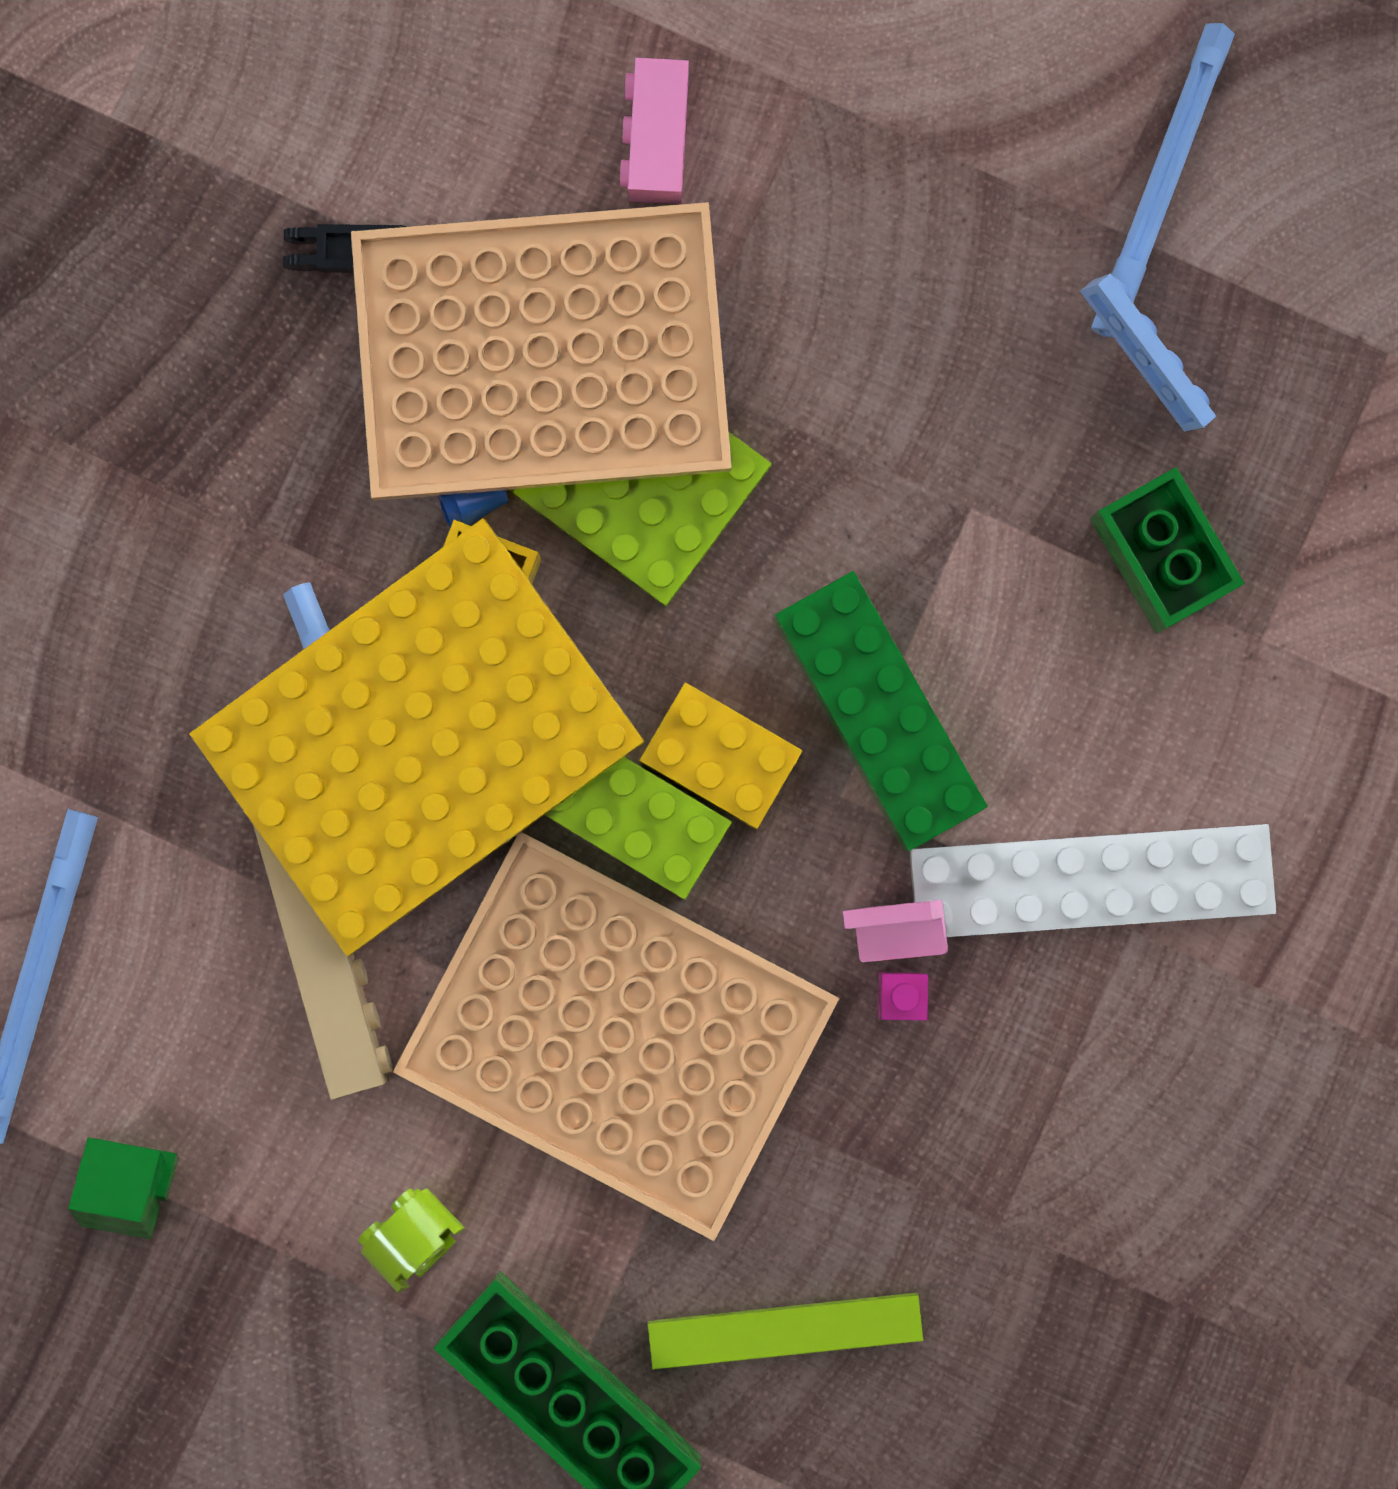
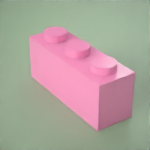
M635 58V72L626 73L625 100H633L632 116H624L622 142L630 144V159L621 160L620 187H628L629 202L682 205L689 80L688 60Z

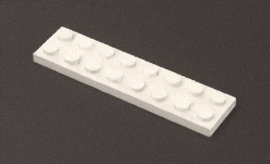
M1269 824L923 848L910 851L913 903L942 899L946 937L1276 914Z

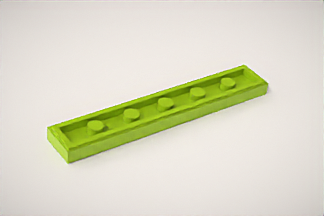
M918 1293L648 1321L652 1370L923 1341Z

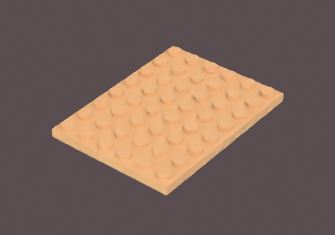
M709 202L351 231L370 490L373 501L730 472L732 470Z
M520 832L515 838L393 1073L715 1241L840 998L533 837Z

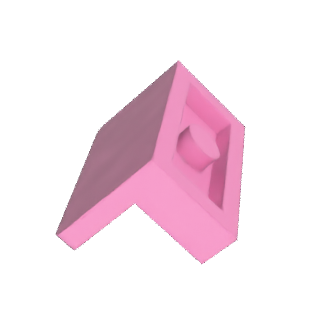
M942 899L843 911L845 929L856 928L859 959L861 962L942 955L948 952Z

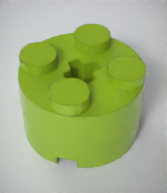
M411 1188L406 1190L391 1205V1209L395 1213L381 1224L378 1221L374 1222L357 1240L363 1246L360 1253L398 1294L410 1287L404 1279L408 1280L414 1273L419 1278L423 1276L455 1244L456 1241L451 1236V1233L454 1235L463 1234L466 1229L428 1188L422 1191L419 1188L415 1191Z

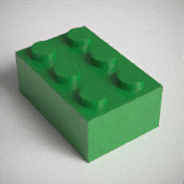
M1177 466L1100 509L1089 519L1156 634L1245 584Z

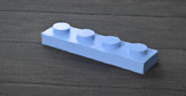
M1110 273L1092 280L1080 290L1083 297L1184 432L1204 428L1216 417L1209 407L1210 402L1205 392L1198 386L1193 385L1183 372L1184 367L1180 358L1171 350L1166 349L1157 336L1156 326L1147 316L1138 311L1130 300V291L1122 281L1114 278Z

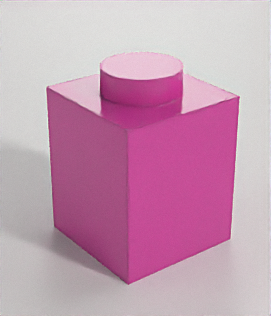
M878 972L877 1017L881 1020L927 1021L928 974L918 972Z

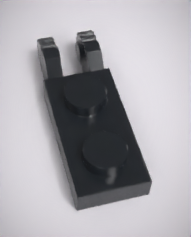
M317 224V227L284 229L285 242L292 244L317 243V255L283 256V268L293 271L318 270V272L354 273L351 231L407 226Z

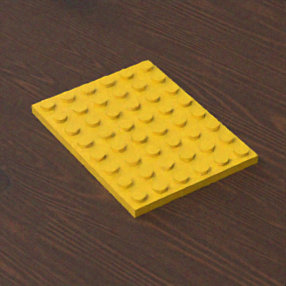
M484 518L189 733L347 957L645 742Z

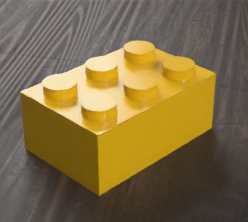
M685 682L639 761L651 770L757 830L803 750Z

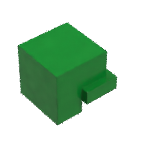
M88 1137L68 1210L80 1227L151 1240L161 1205L159 1200L166 1202L168 1200L179 1157L177 1153Z

